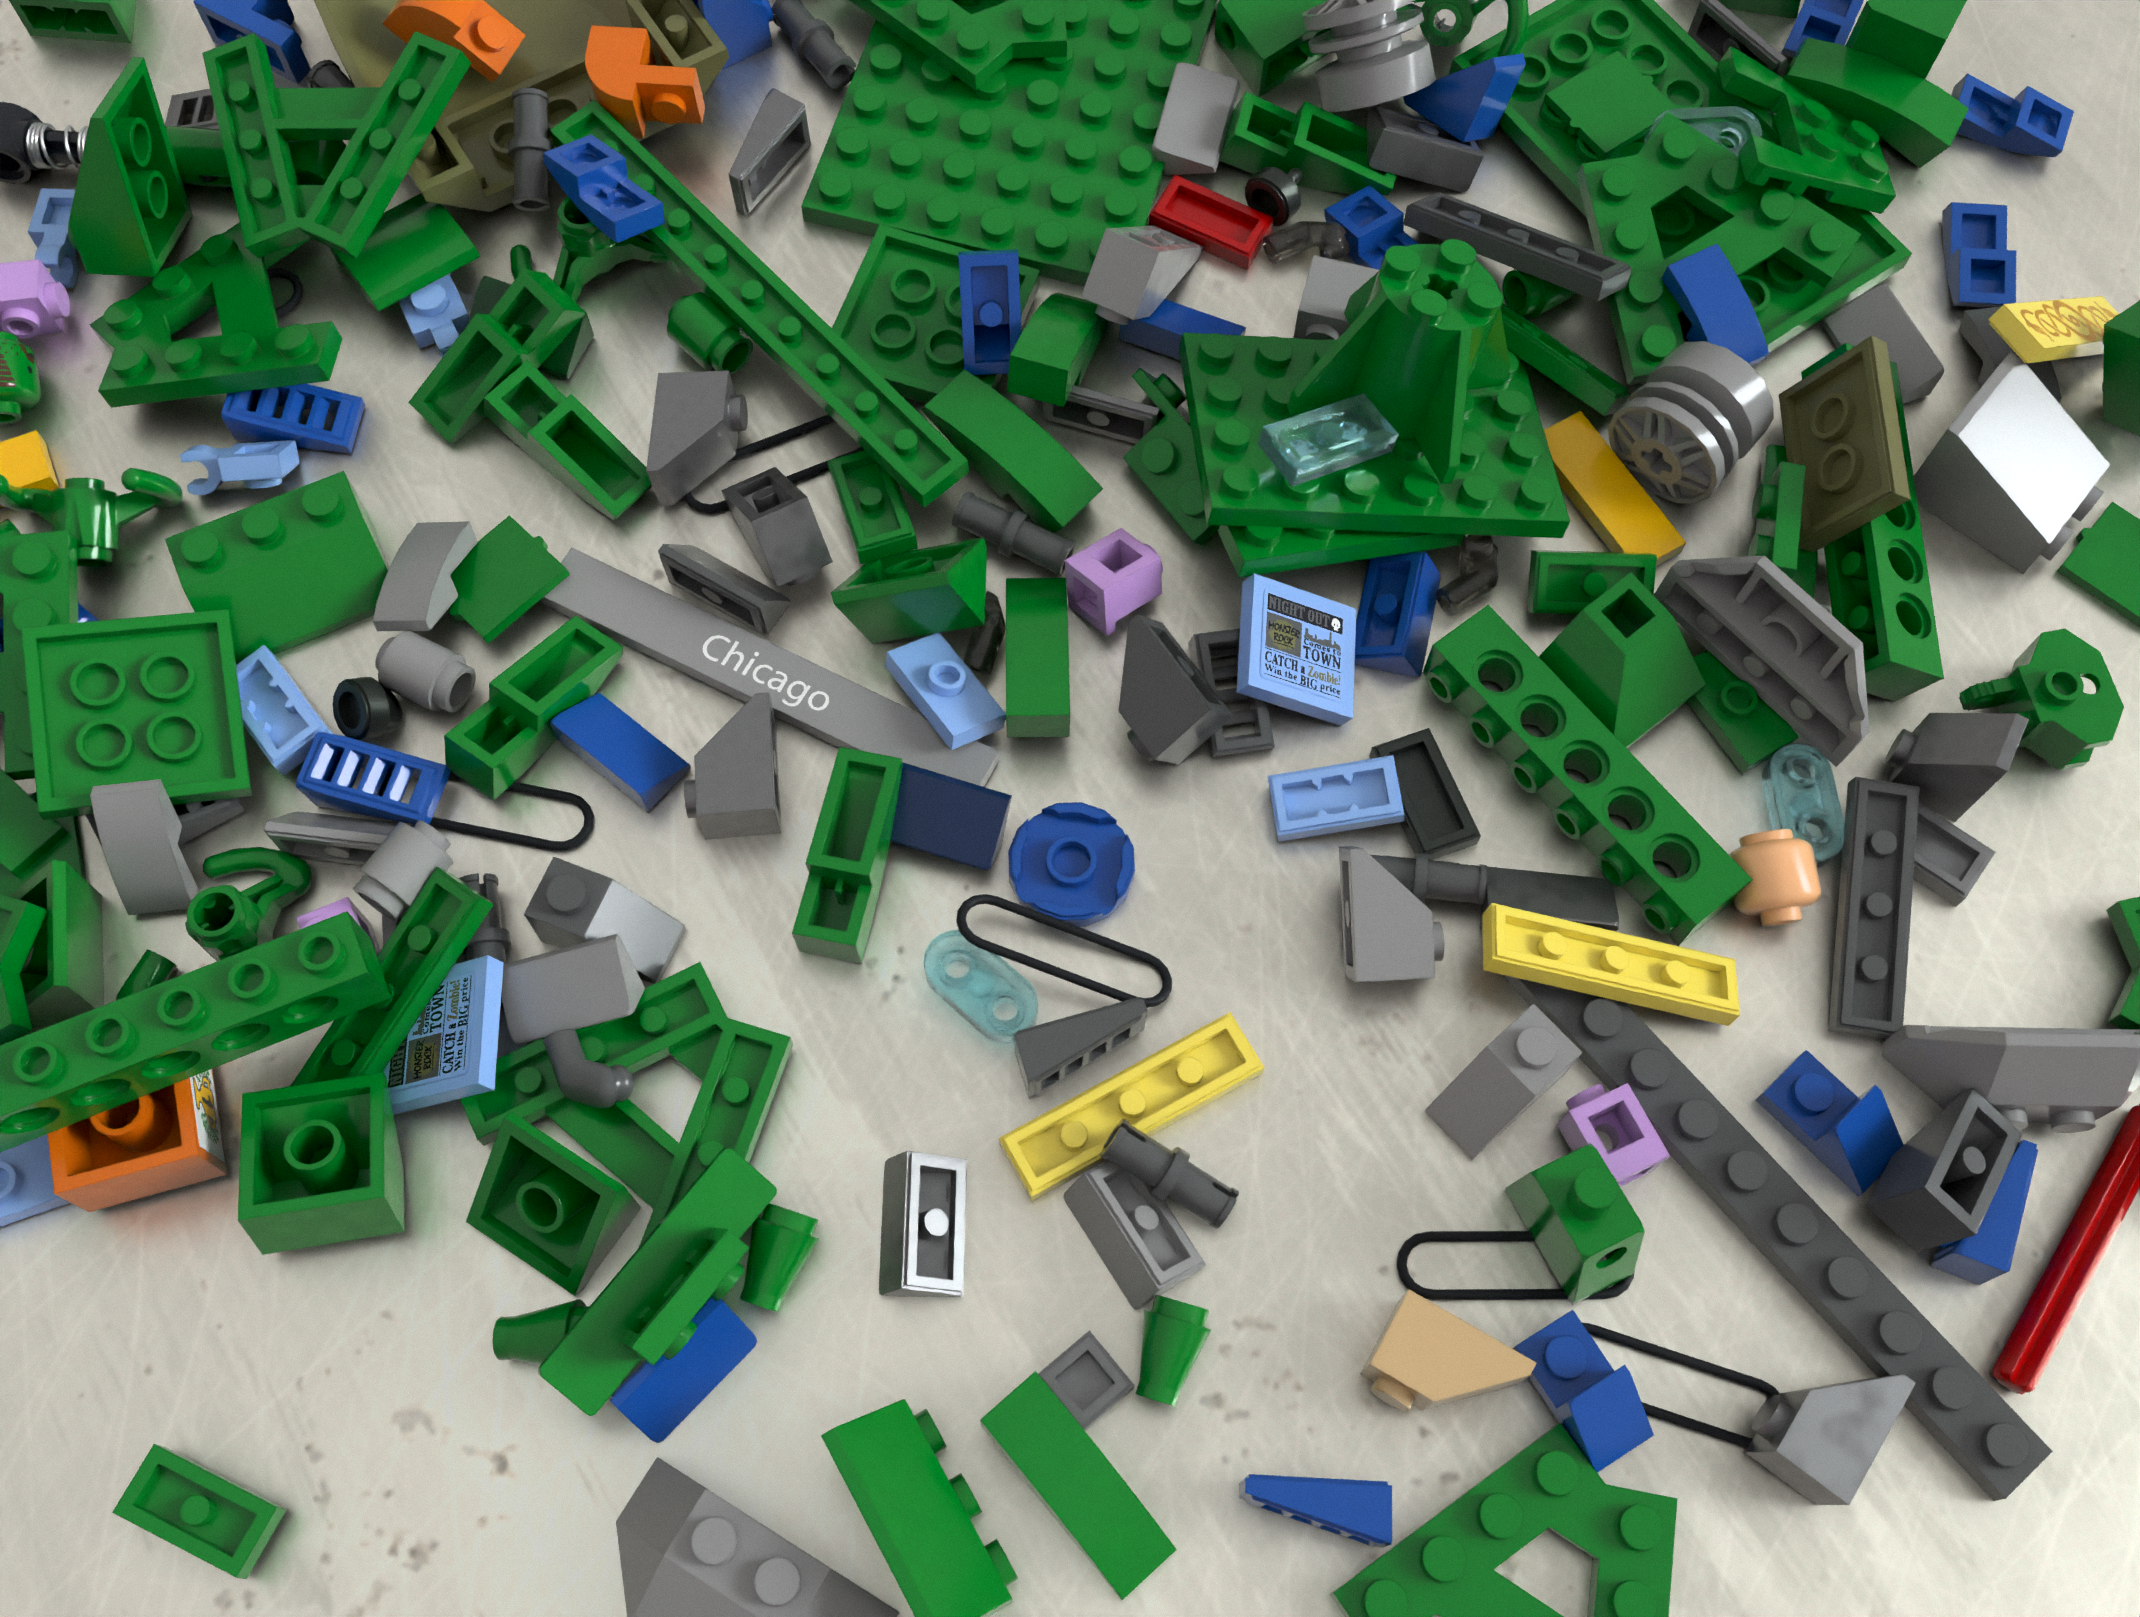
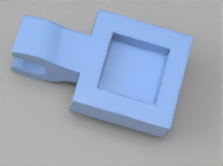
M41 188L28 229V234L37 247L35 260L40 259L46 268H50V275L55 282H61L65 288H73L78 278L76 249L73 248L69 240L68 222L75 189Z
M450 273L398 301L419 349L436 343L442 358L459 337L458 334L462 333L468 324L469 315Z
M295 440L236 443L231 448H213L207 445H196L180 455L181 462L197 461L202 463L208 470L209 476L207 479H194L187 485L188 492L195 495L209 494L225 481L244 480L245 487L251 489L273 487L281 484L282 478L300 463Z

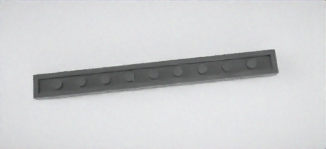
M1503 975L1530 1006L1535 1004L1583 1052L1579 1058L1610 1091L1626 1083L1629 1084L1672 1158L1877 1377L1905 1374L1916 1382L1904 1406L1993 1501L2006 1499L2053 1452L1625 1002Z

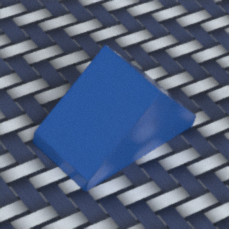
M1521 53L1494 57L1439 78L1431 85L1403 96L1404 103L1461 142L1493 137L1526 65L1524 55Z

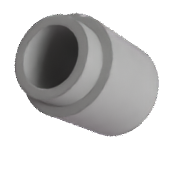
M404 631L396 637L386 640L376 656L375 666L378 670V680L381 686L434 712L444 709L453 713L459 710L468 700L475 684V670L466 665L463 656L412 631Z
M419 820L414 827L399 822L358 871L362 878L354 886L353 890L377 911L397 921L405 910L411 907L435 868L439 867L447 871L453 864V860L445 852L451 843L444 835L424 821Z

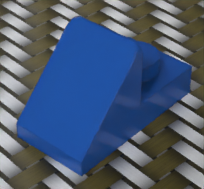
M287 0L193 1L213 42L224 45L254 33L266 45L272 72L298 85L311 70L301 48L302 40L298 33L290 26L294 21V15Z
M1018 249L958 252L964 370L973 375L1008 374L1010 354L1022 333Z
M1807 1050L1800 1054L1755 1099L1857 1196L1862 1195L1884 1172L1891 1156L1904 1145L1883 1093L1876 1085L1857 1097Z
M1573 1310L1512 1348L1536 1362L1529 1379L1557 1421L1561 1423L1596 1472L1601 1471L1654 1436L1630 1371L1626 1365L1614 1371Z

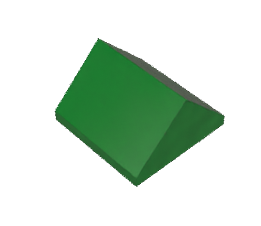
M1868 0L1845 46L1878 56L1908 69L1925 79L1967 0Z
M983 537L916 549L867 562L831 592L833 603L872 644L983 626L985 623L987 565L985 539Z
M51 860L9 896L48 910L37 934L35 944L30 950L20 972L32 1028L54 1025L104 1005L102 895L67 862Z
M511 1112L502 1120L466 1222L576 1296L584 1289L640 1211L641 1206L622 1184Z

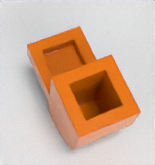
M398 0L383 22L386 28L405 43H408L413 33L417 31L461 50L471 62L470 66L491 83L500 76L526 36L484 0Z
M591 25L585 53V66L595 99L634 138L644 139L647 121L667 124H702L705 103L696 68L657 66L647 29Z

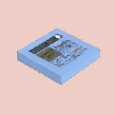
M1255 573L1242 582L1236 692L1339 726L1353 719L1356 608Z
M486 955L453 965L383 1071L387 1078L394 1115L495 1090L504 962Z

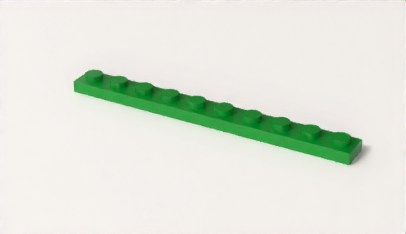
M595 99L550 129L556 147L592 134L626 157L628 179L663 202L665 224L643 233L726 312L766 354L923 508L969 473L968 459Z

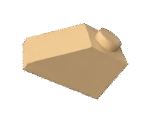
M1408 1289L1393 1309L1360 1375L1374 1382L1371 1392L1387 1404L1409 1412L1412 1405L1423 1411L1517 1385L1531 1375L1536 1362Z

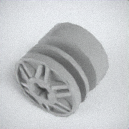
M1327 0L1302 13L1306 30L1315 31L1331 28L1330 31L1308 41L1310 52L1323 54L1336 52L1337 60L1328 63L1315 72L1324 110L1328 112H1342L1381 104L1417 92L1436 81L1428 41H1402L1401 38L1402 33L1413 29L1424 21L1421 9L1396 12V9L1408 5L1415 0Z
M1706 341L1685 342L1671 350L1651 372L1646 384L1636 389L1630 396L1629 401L1624 403L1614 413L1608 426L1610 447L1638 483L1654 495L1675 503L1696 504L1709 498L1714 493L1721 481L1732 472L1738 459L1745 457L1765 434L1774 419L1773 399L1760 375L1747 361L1729 349Z

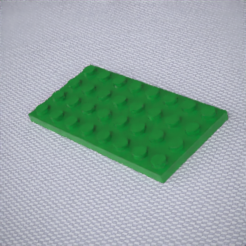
M1556 0L1529 15L1526 39L1519 53H1523L1526 65L1498 126L1585 216L1586 213L1576 174L1583 163L1601 161L1602 159L1577 134L1570 135L1567 131L1568 125L1543 100L1547 92L1616 51H1619L1644 76L1650 75L1653 77L1652 84L1678 108L1675 117L1738 157V152L1752 134L1781 146L1774 117L1766 109L1724 91L1717 66L1718 62L1654 0ZM1506 29L1453 58L1449 74L1498 57ZM1654 130L1605 160L1637 155ZM1773 178L1781 184H1784L1785 180ZM1808 186L1800 196L1861 233V236L1834 277L1823 288L1778 258L1771 256L1738 278L1749 297L1763 331L1768 350L1771 352L1904 268L1912 252L1870 211L1828 202L1824 197L1828 192L1827 190ZM1677 194L1651 209L1664 260L1722 224ZM1684 312L1680 313L1679 315L1690 326H1692V323L1690 322Z

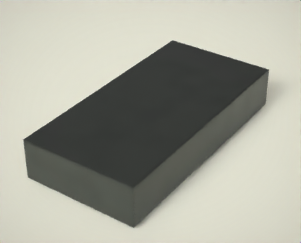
M1430 728L1372 747L1369 754L1370 759L1394 756L1404 810V822H1400L1414 854L1416 852L1429 853V860H1434L1477 845L1481 837L1479 830Z

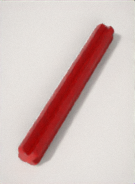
M2140 1104L2131 1108L1992 1369L1993 1378L2012 1392L2023 1395L2035 1389L2140 1188Z

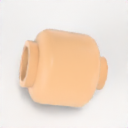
M1791 829L1764 831L1739 838L1740 848L1735 849L1729 856L1751 877L1752 881L1733 900L1736 909L1743 914L1760 915L1762 926H1776L1801 921L1800 908L1812 905L1821 896L1820 882L1811 844L1805 840L1793 838Z

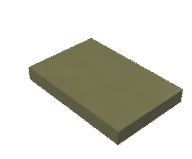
M1870 336L1779 394L1787 462L1806 465L1799 548L1813 553L1911 499L1887 342Z

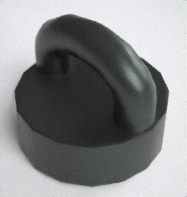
M1265 167L1259 170L1248 180L1245 186V199L1248 207L1274 217L1273 226L1285 224L1298 212L1301 206V196L1296 186L1302 178L1301 170L1293 168L1287 173L1276 167Z
M372 677L345 679L338 684L333 696V714L337 726L346 737L360 741L379 738L385 733L394 732L401 726L403 714L397 698L391 690L381 686L377 680Z

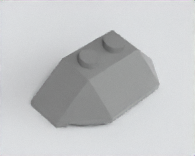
M1765 555L1679 560L1671 566L1653 596L1671 613L1676 622L1741 681L1753 686L1758 696L1837 767L1870 732L1863 642Z
M1904 1025L1881 1043L1882 1057L1942 1109L1948 1106L1963 1091L1973 1088L2018 1130L2028 1127V1123H2051L2052 1131L2058 1133H2075L2091 1130L2096 1127L2095 1120L2121 1107L2140 1084V1030Z
M658 1457L616 1520L627 1617H897L900 1613Z

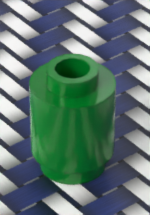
M704 292L681 297L673 304L669 311L667 324L669 338L706 371H729L731 376L737 373L749 360L753 350L752 341L739 325Z

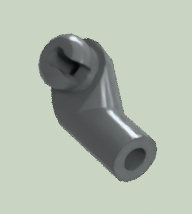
M575 1029L560 1030L544 1039L543 1043L559 1088L569 1100L595 1108H610L615 1102H623L631 1096L634 1088L631 1072L623 1065L617 1064L609 1067L606 1064L586 1060Z

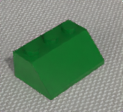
M344 471L165 539L181 586L194 612L229 609L236 665L263 645L275 655L374 616L379 593L389 569L367 511Z
M902 1399L834 1427L821 1435L915 1617H990L1013 1602L1006 1586L1016 1581L1018 1577L998 1540L995 1539L984 1546L970 1519L982 1513V1510L962 1473L948 1480L935 1454L947 1446L927 1409L913 1415L906 1400Z

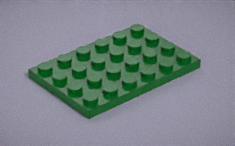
M1183 332L1179 346V355L1207 525L1563 538L1570 523L1569 515L1524 361L1510 350H1508L1510 370L1503 385L1466 391L1460 466L1452 483L1441 484L1416 439H1398L1388 436L1386 433L1389 426L1380 424L1372 418L1367 427L1356 420L1347 408L1291 416L1287 409V404L1293 388L1336 340Z

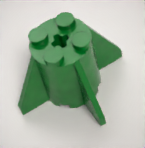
M1457 239L1445 240L1441 245L1414 244L1390 247L1384 255L1379 271L1349 297L1344 315L1350 326L1293 388L1287 404V409L1291 416L1347 408L1356 420L1367 427L1372 418L1380 424L1389 426L1386 433L1388 436L1398 439H1416L1441 484L1452 483L1460 466L1466 391L1503 385L1510 370L1501 313L1504 297L1492 275L1481 263L1476 261L1477 253L1475 249L1468 243Z

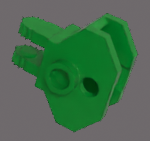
M2067 629L2042 632L2015 660L2011 673L2007 678L1977 683L1959 693V699L1964 710L1967 709L1969 711L1997 706L1999 713H2017L2028 718L2029 721L2018 748L2027 747L2059 770L2084 766L2089 762L2094 747L2109 744L2113 740L2124 709L2101 652ZM2081 677L2088 678L2095 684L2096 693L2087 694L2083 692L2084 684Z

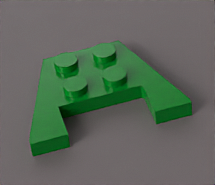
M1730 46L1717 64L1723 90L1771 111L1781 142V146L1754 134L1749 137L1738 152L1745 181L1764 186L1770 177L1785 180L1782 185L1784 191L1802 195L1808 186L1828 191L1824 196L1828 202L1882 214L1896 197L1888 172L1889 166L1884 160L1879 145L1880 138L1876 131L1861 121H1852L1746 54Z

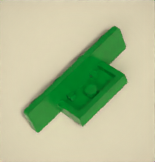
M1139 368L1132 375V378L1165 416L1123 458L1192 541L1203 545L1219 530L1220 525H1207L1190 417L1181 406L1186 400V395L1165 373L1155 378L1142 368Z
M1770 444L1763 453L1761 480L1752 504V518L1757 519L1756 532L1751 541L1747 556L1765 555L1814 599L1818 550L1812 553L1799 548L1806 465L1787 462L1785 447Z
M722 1149L538 1367V1374L585 1414L593 1416L600 1410L640 1360L654 1366L661 1356L667 1360L676 1356L695 1333L697 1325L691 1320L709 1298H712L715 1302L719 1301L741 1277L744 1267L738 1262L750 1247L740 1238L776 1196V1187L733 1149Z

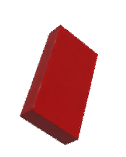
M1174 175L1151 210L1148 226L1155 225L1204 246L1203 251L1248 270L1272 232L1274 217Z

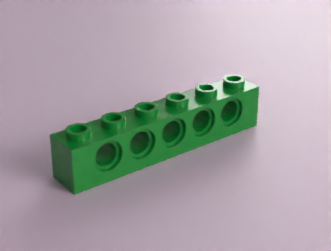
M1844 343L1801 372L1802 379L1854 346ZM1890 361L1911 499L1824 546L1832 616L1863 642L1866 692L1895 702L1944 679L1897 363Z
M1489 605L1482 608L1432 645L1422 673L1426 676L1428 686L1434 695L1445 703H1451L1467 720L1468 727L1475 739L1483 746L1493 748L1510 766V772L1517 784L1525 791L1535 793L1553 812V818L1560 830L1569 838L1578 839L1596 858L1597 866L1603 876L1613 885L1623 887L1641 906V912L1646 922L1655 931L1662 935H1668L1677 946L1681 945L1733 903L1735 897L1752 881L1751 877ZM1480 681H1493L1497 683L1503 689V691H1491L1485 688ZM1531 724L1537 726L1544 732L1546 737L1533 736L1522 725ZM1565 769H1574L1586 776L1589 783L1574 781L1567 775ZM1609 815L1622 816L1630 823L1633 830H1624L1612 823ZM1653 861H1662L1670 865L1675 871L1677 878L1662 875L1655 868Z
M346 911L0 1045V1153L390 999L391 996L371 938L349 912Z

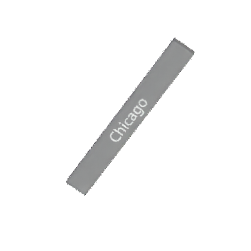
M572 547L561 562L570 575L541 599L543 605L570 618L576 615L601 633L745 703L756 693L769 692L776 718L838 748L844 747L902 758L903 763L982 787L985 786L999 762V751L976 740L951 750L924 715Z

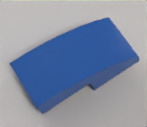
M1805 0L1781 54L1793 58L1801 43L1807 38L1845 45L1864 0Z
M1968 73L1954 86L1951 96L1969 108L1957 134L1998 149L2033 156L2056 157L2063 151L2074 113L2073 110L2029 86L2013 99Z
M592 134L543 152L544 164L566 195L596 227L614 242L619 243L665 224L663 202L629 180L626 157Z
M1370 185L1324 209L1325 220L1356 265L1379 270L1384 255L1390 247L1419 244L1403 231L1404 213Z
M1951 202L1942 211L1945 269L1954 306L1990 308L2016 303V250H2007V205Z
M1717 243L1667 266L1661 279L1692 323L1686 335L1689 342L1706 341L1727 348L1747 361L1751 366L1767 358L1769 350L1756 313L1737 274Z

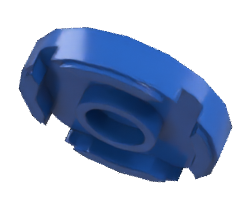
M1082 802L1055 803L1043 808L1042 813L1034 816L1029 822L1027 819L1017 829L1008 850L1009 882L1019 903L1024 907L1077 927H1087L1108 918L1126 900L1134 879V847L1128 835H1125L1123 829L1116 824L1117 820L1105 810Z

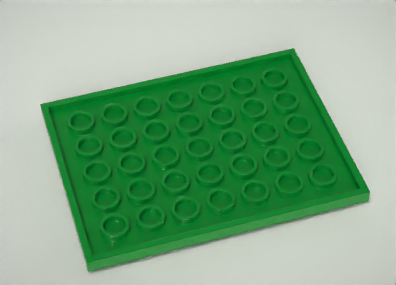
M1008 0L952 1L970 14H974ZM1064 0L1067 56L1012 59L976 91L875 20L801 205L803 221L874 237L879 224L972 251L1018 249L1019 264L1040 270V276L1085 286L1106 228L1148 226L1149 214L1155 205L1164 177L1165 162L1157 161L1152 146L1177 63L1181 62L1196 66L1200 65L1219 0Z

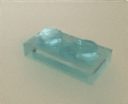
M1362 393L1266 425L1262 429L1258 445L1293 487L1393 451L1399 434L1368 397Z

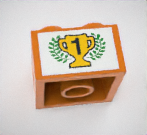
M212 1069L48 1134L54 1194L87 1212L227 1175Z

